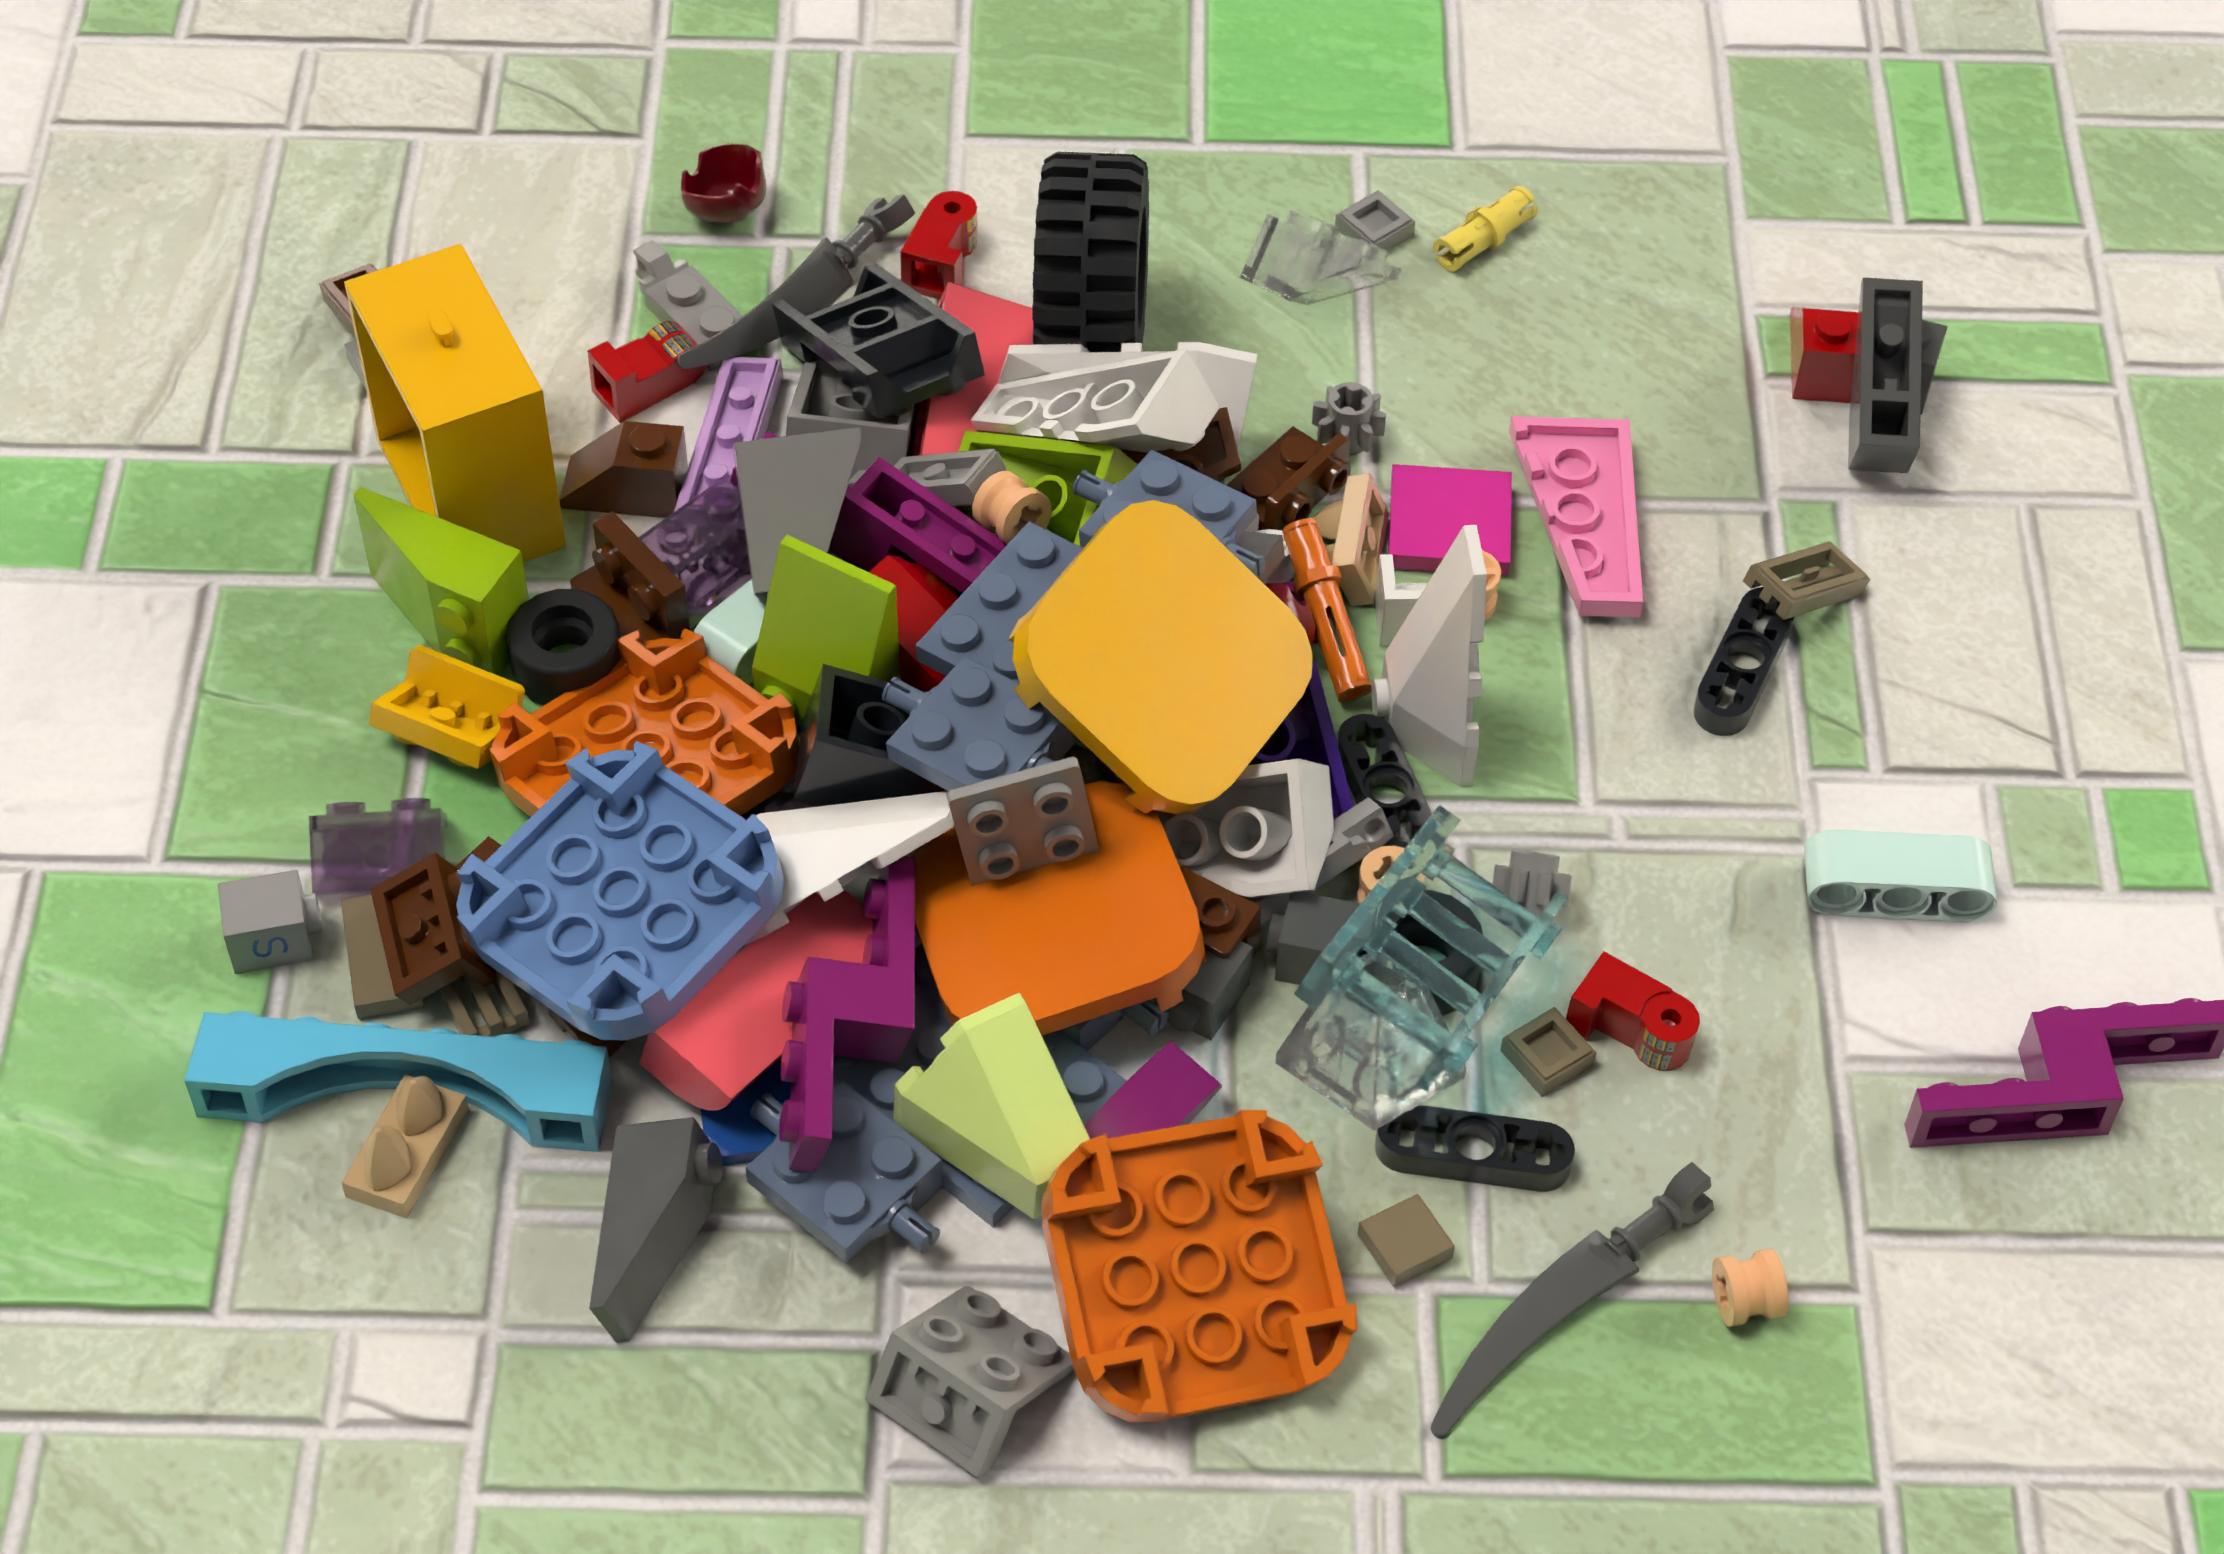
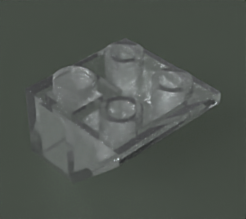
M1290 210L1287 219L1267 214L1240 278L1288 301L1310 305L1398 280L1402 269L1386 262L1389 251L1363 239H1355L1342 233L1339 234L1340 229L1313 216L1309 215L1307 217Z
M1377 949L1329 975L1277 1051L1275 1060L1278 1066L1372 1130L1380 1128L1465 1078L1467 1068L1426 981Z

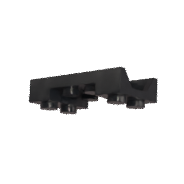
M875 262L864 267L852 298L807 316L783 299L772 302L782 345L804 362L821 357L848 378L853 399L877 418L903 415L910 411L915 403L935 395L945 396L957 393L965 387L967 382L985 375L975 332Z

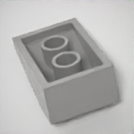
M817 357L804 363L787 415L786 436L860 427L862 441L851 473V479L858 470H867L878 457L894 466L902 457L910 456L918 403L913 404L911 410L903 415L877 418L853 399L848 378L824 359Z

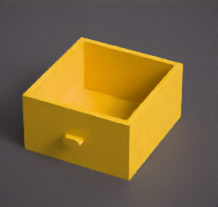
M460 243L344 281L376 439L410 506L521 550L523 562L566 548L543 390L463 245Z

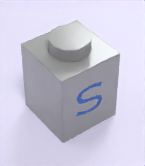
M298 869L218 883L223 937L235 974L314 960L311 934L323 932L321 913L316 893L304 895Z

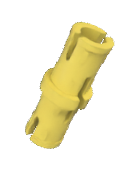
M1515 186L1488 207L1484 206L1481 208L1479 206L1470 211L1463 224L1447 235L1438 238L1433 243L1434 252H1440L1445 247L1448 248V250L1436 256L1437 261L1446 270L1454 272L1488 247L1490 251H1493L1501 246L1508 233L1537 215V205H1532L1526 210L1522 209L1535 201L1534 196L1526 188Z

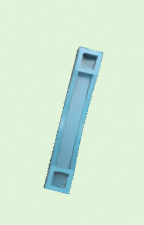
M234 1011L229 1014L203 1013L184 1080L196 1117L264 1123L293 1107L329 1095L364 1089H396L405 1074L415 1078L427 1076L432 1079L435 1085L465 1094L468 1104L481 1108L509 1125L531 1146L599 1152L613 1085L607 1047L593 1046L581 1040H567L558 1043L526 1040L513 1034H501L496 1037L466 1035L444 1028H435L429 1031L396 1029L375 1022L363 1025L326 1023L314 1017H299L295 1020L259 1017L246 1011Z

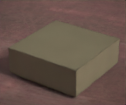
M1556 1007L1551 1008L1503 1037L1500 1049L1541 1097L1594 1066L1596 1058L1595 1050Z
M1419 1194L1409 1197L1359 1222L1358 1236L1393 1287L1453 1258L1455 1245Z

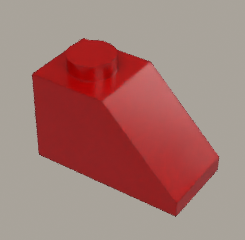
M1791 308L1792 399L1841 403L1851 402L1858 312Z

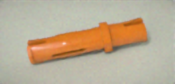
M1305 518L1292 522L1282 530L1296 574L1292 584L1297 597L1303 598L1310 606L1316 624L1317 642L1339 702H1348L1362 698L1371 692L1372 686L1355 631L1339 589L1343 582L1340 569L1337 566L1331 565L1316 519ZM1329 619L1333 622L1344 656L1340 655Z

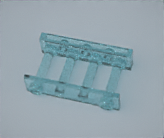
M1441 805L1437 807L1319 955L1294 993L1296 997L1316 1011L1332 989L1342 996L1348 991L1436 1056L1416 1083L1417 1086L1426 1092L1443 1070L1455 1078L1479 1045L1470 1039L1468 1035L1530 952L1538 959H1541L1563 929L1553 919L1569 899L1560 891H1557L1539 917H1537L1455 858L1453 854L1456 849L1446 842L1461 820ZM1424 875L1433 882L1438 877L1521 937L1522 940L1511 955H1509L1425 894L1424 891L1427 886L1420 882L1419 878ZM1395 912L1404 919L1409 914L1494 976V978L1483 993H1479L1397 933L1394 929L1398 924L1389 918L1390 915ZM1365 950L1373 957L1379 952L1464 1014L1465 1017L1455 1031L1450 1033L1364 970L1367 962L1358 957L1361 952Z

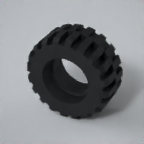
M1057 151L1045 158L1038 189L1032 287L1033 345L1082 344L1089 352H1121L1122 343H1142L1143 348L1149 246V179L1147 163L1134 154Z

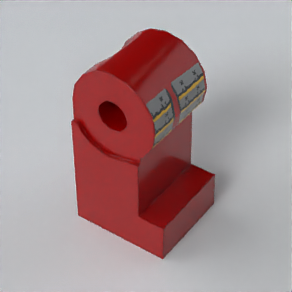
M946 191L935 195L929 201L926 208H924L900 251L901 281L921 295L941 299L948 282L963 286L962 258L971 254L977 245V205L970 195L959 191Z
M676 321L660 323L653 327L644 338L635 339L616 349L606 341L587 350L592 392L619 423L696 383L703 375L707 365L689 369H681L678 366V356L698 344Z
M1605 951L1602 952L1571 996L1566 1020L1585 1041H1587L1593 1030L1596 1029L1634 1049L1641 1062L1659 1071L1674 1070L1688 1061L1700 1025L1699 1012L1687 998Z

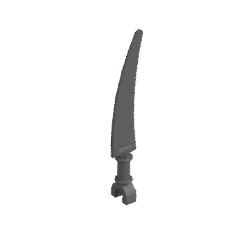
M905 194L896 195L890 203H887L884 197L876 198L865 209L864 215L860 216L858 226L842 241L836 240L831 243L827 237L823 238L805 261L767 298L729 327L680 354L677 358L678 366L681 369H689L710 365L745 354L780 338L772 302L783 299L805 316L827 306L853 282L848 269L856 267L858 257L871 244L883 241L888 232L900 227L915 214Z
M1693 1162L1689 1163L1672 1178L1663 1195L1653 1198V1207L1625 1228H1613L1610 1239L1598 1230L1593 1231L1541 1273L1499 1316L1470 1354L1446 1393L1431 1423L1432 1434L1436 1437L1447 1435L1473 1403L1534 1344L1594 1299L1638 1273L1639 1267L1634 1262L1640 1259V1251L1668 1229L1676 1231L1681 1228L1682 1223H1696L1713 1212V1201L1703 1193L1712 1187L1711 1177Z

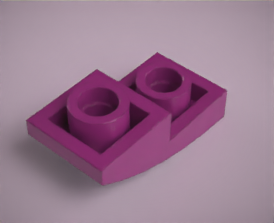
M1170 1041L1131 1076L1084 1127L1089 1138L1093 1139L1105 1133L1107 1138L1187 1125L1192 1122L1223 1086L1176 1044Z

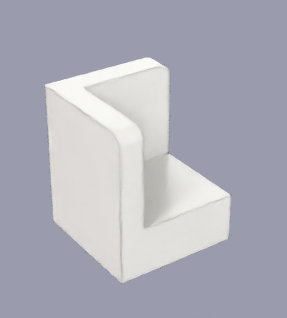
M1392 554L1379 556L1375 591L1379 647H1389L1428 584H1396Z

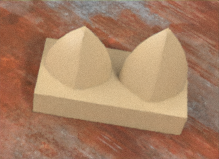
M1366 473L1347 476L1343 499L1327 505L1313 517L1317 521L1321 536L1335 540L1334 544L1326 545L1325 548L1331 565L1337 566L1340 569L1343 582L1339 587L1342 588L1350 606L1374 604L1379 556L1383 553L1389 511L1371 474Z
M405 1074L341 1182L345 1197L407 1219L469 1111L466 1095L435 1085L432 1079L427 1076L415 1078Z

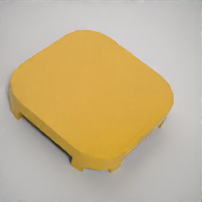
M1150 500L1129 505L1095 531L1093 538L1027 614L1018 620L1008 639L1014 642L1012 659L1020 682L1013 689L1028 709L1039 702L1044 705L1133 790L1125 801L1145 814L1151 810L1172 814L1189 811L1193 813L1216 799L1233 785L1302 698L1312 677L1313 652L1305 628L1290 608L1196 518L1177 505Z

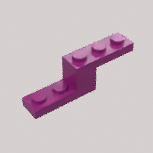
M768 431L761 439L775 438L777 436ZM878 457L852 487L848 485L828 550L844 561L867 572L872 570L887 555L903 557L906 554L964 593L1007 544L899 469ZM735 466L732 471L730 483L738 488V480Z
M901 857L882 868L878 879L870 878L867 882L863 901L864 918L873 919V935L869 934L866 939L863 962L854 963L808 956L798 981H788L782 1004L783 1022L792 1023V1040L785 1042L780 1075L782 1081L791 1082V1098L783 1103L779 1123V1139L781 1142L789 1143V1170L816 1173L832 1140L833 1055L898 1063L915 1029L914 857Z
M2185 998L2173 1003L2149 1005L2120 1002L2108 1007L2086 1009L2055 1006L2043 1011L2031 1012L2018 1047L2026 1081L2019 1078H2007L1993 1084L1964 1086L1951 1082H1942L1927 1088L1916 1089L1904 1124L1909 1146L1914 1148L2109 1135L2124 1100L2114 1065L2218 1059L2224 1049V1000L2202 1001L2197 998Z

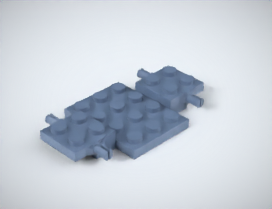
M1151 450L1125 479L1115 484H1111L1087 470L1081 471V476L1078 475L1074 481L1073 494L1081 496L1100 507L1079 529L1080 546L1029 521L915 645L918 662L946 676L939 685L924 693L897 677L891 679V684H886L882 694L883 702L910 714L909 718L886 742L888 758L943 789L950 791L1061 760L1074 744L1092 752L1044 705L1039 702L1028 709L1013 689L1020 682L1012 659L1014 642L1008 639L1016 623L1032 609L1093 538V533L1133 503L1156 500L1177 505L1196 518L1256 577H1260L1265 568V557L1237 545L1239 536L1257 517L1256 499L1154 450Z
M922 943L915 948V1029L899 1062L892 1063L833 1055L832 1140L816 1173L789 1170V1143L781 1142L779 1139V1123L783 1107L781 1103L774 1099L770 1093H766L761 1096L762 1102L758 1099L750 1111L751 1117L757 1119L773 1132L776 1138L769 1147L745 1167L747 1182L846 1263L868 1242L892 1230L917 1248L918 1252L922 1254L927 1252L929 1245L932 1247L938 1240L940 1229L930 1224L917 1211L942 1188L992 1228L1015 1207L925 1147L896 1124L893 1119L895 1083L912 1066L921 1067L924 1072L933 1063L934 1059L946 1049L940 1038L950 1029ZM1150 1000L1042 1036L1083 1125L1126 1082L1124 1078L1088 1051L1117 1025L1124 1015L1147 1031L1150 1036L1156 1035L1158 1029L1161 1031L1169 1018V1013L1167 1011L1160 1013L1158 1006Z

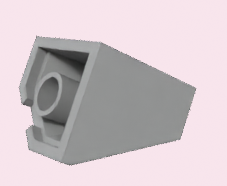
M860 427L733 443L754 594L766 592L768 598L779 545L786 535H790L826 553L828 552L862 441Z

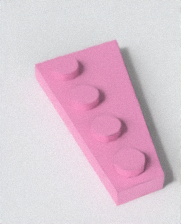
M1511 416L1510 437L1579 616L1640 618L1643 606L1630 420Z

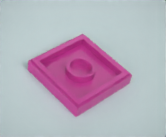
M1392 464L1388 554L1393 555L1394 569L1435 572L1464 525H1477L1481 549L1491 554L1499 562L1501 576L1508 577L1511 558L1512 472Z

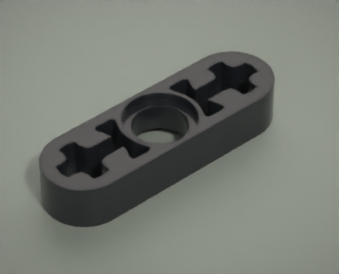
M1764 587L1748 591L1741 599L1698 687L1693 709L1694 718L1699 726L1709 733L1719 736H1730L1739 733L1747 726L1789 639L1794 617L1784 620L1776 613L1780 605L1779 601L1766 604L1759 597ZM1763 614L1771 615L1772 617L1765 627L1764 634L1754 631L1756 621ZM1746 652L1757 657L1761 665L1754 669H1742L1735 666L1728 657L1733 653ZM1726 687L1735 690L1733 703H1730L1726 709L1719 708L1717 705L1720 703Z
M1358 714L1348 718L1339 728L1337 744L1347 783L1356 803L1359 804L1368 797L1377 803L1384 811L1383 813L1393 832V837L1383 846L1395 845L1407 848L1418 856L1423 863L1424 871L1427 872L1434 866L1437 860L1440 830L1392 726L1383 718L1372 714ZM1365 741L1369 748L1376 747L1375 764L1369 767L1370 757L1366 748L1362 744H1355V742ZM1379 785H1393L1399 788L1405 797L1396 803H1382L1376 800L1370 791ZM1406 821L1405 831L1412 844H1421L1420 848L1411 849L1407 842H1399L1400 824Z
M1411 1103L1397 1104L1385 1110L1379 1118L1375 1139V1151L1379 1160L1386 1167L1396 1172L1537 1192L1555 1190L1568 1180L1575 1153V1146L1571 1136L1566 1130L1554 1123ZM1401 1130L1414 1132L1413 1146L1405 1147L1399 1145ZM1437 1133L1445 1134L1442 1153L1434 1152ZM1475 1135L1486 1139L1491 1144L1493 1152L1484 1159H1469L1457 1150L1455 1143L1462 1137ZM1507 1142L1514 1143L1512 1162L1503 1161ZM1536 1148L1549 1150V1165L1536 1163Z

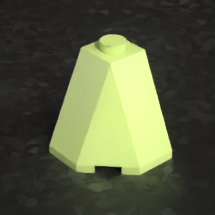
M1017 993L958 1020L940 1038L946 1049L934 1059L933 1063L924 1072L921 1067L912 1066L895 1083L893 1119L896 1124L925 1147L1035 1219L1042 1215V1197L1051 1174L1082 1142L1088 1141L1090 1138L1025 1000L1020 993Z

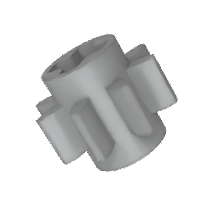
M1353 382L1341 383L1335 387L1328 386L1326 402L1317 401L1313 403L1312 424L1318 427L1317 441L1321 444H1327L1337 434L1341 433L1350 439L1349 455L1358 454L1363 450L1366 452L1371 451L1372 436H1384L1387 414L1380 411L1381 395L1372 394L1365 386Z
M1511 850L1509 866L1495 864L1491 897L1505 899L1504 916L1551 922L1554 905L1568 907L1572 876L1570 874L1558 873L1560 856Z

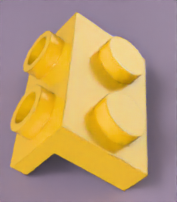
M418 645L409 652L406 680L371 703L369 725L392 734L396 740L402 743L420 745L447 756V759L456 765L479 769L492 760L489 749L492 748V743L501 728L498 715L514 702L522 707L525 689L518 683L423 645Z

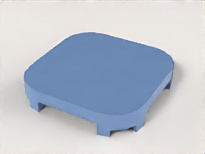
M638 741L635 742L633 750H613L593 757L590 756L585 748L565 762L571 779L490 858L483 862L471 854L457 873L461 881V887L456 903L458 916L456 917L471 947L483 961L578 1030L601 1040H630L654 1032L675 1017L767 923L781 902L785 882L769 829L754 813L745 820L663 765L658 749Z

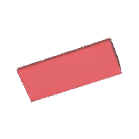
M948 282L937 306L975 332L985 375L967 382L965 387L957 393L945 396L935 395L918 402L910 456L958 452L965 430L996 433L976 430L971 419L998 383L1009 345H1032L1033 320L1031 307Z
M844 890L825 902L817 892L811 894L795 908L785 913L789 918V923L744 947L727 962L675 1017L654 1032L648 1034L639 1064L675 1095L695 1107L714 1111L723 1109L782 1057L785 1042L792 1040V1023L783 1022L782 1020L783 997L788 981H798L808 956L854 963L863 962L866 939L869 934L873 935V919L864 918L863 905L847 891Z

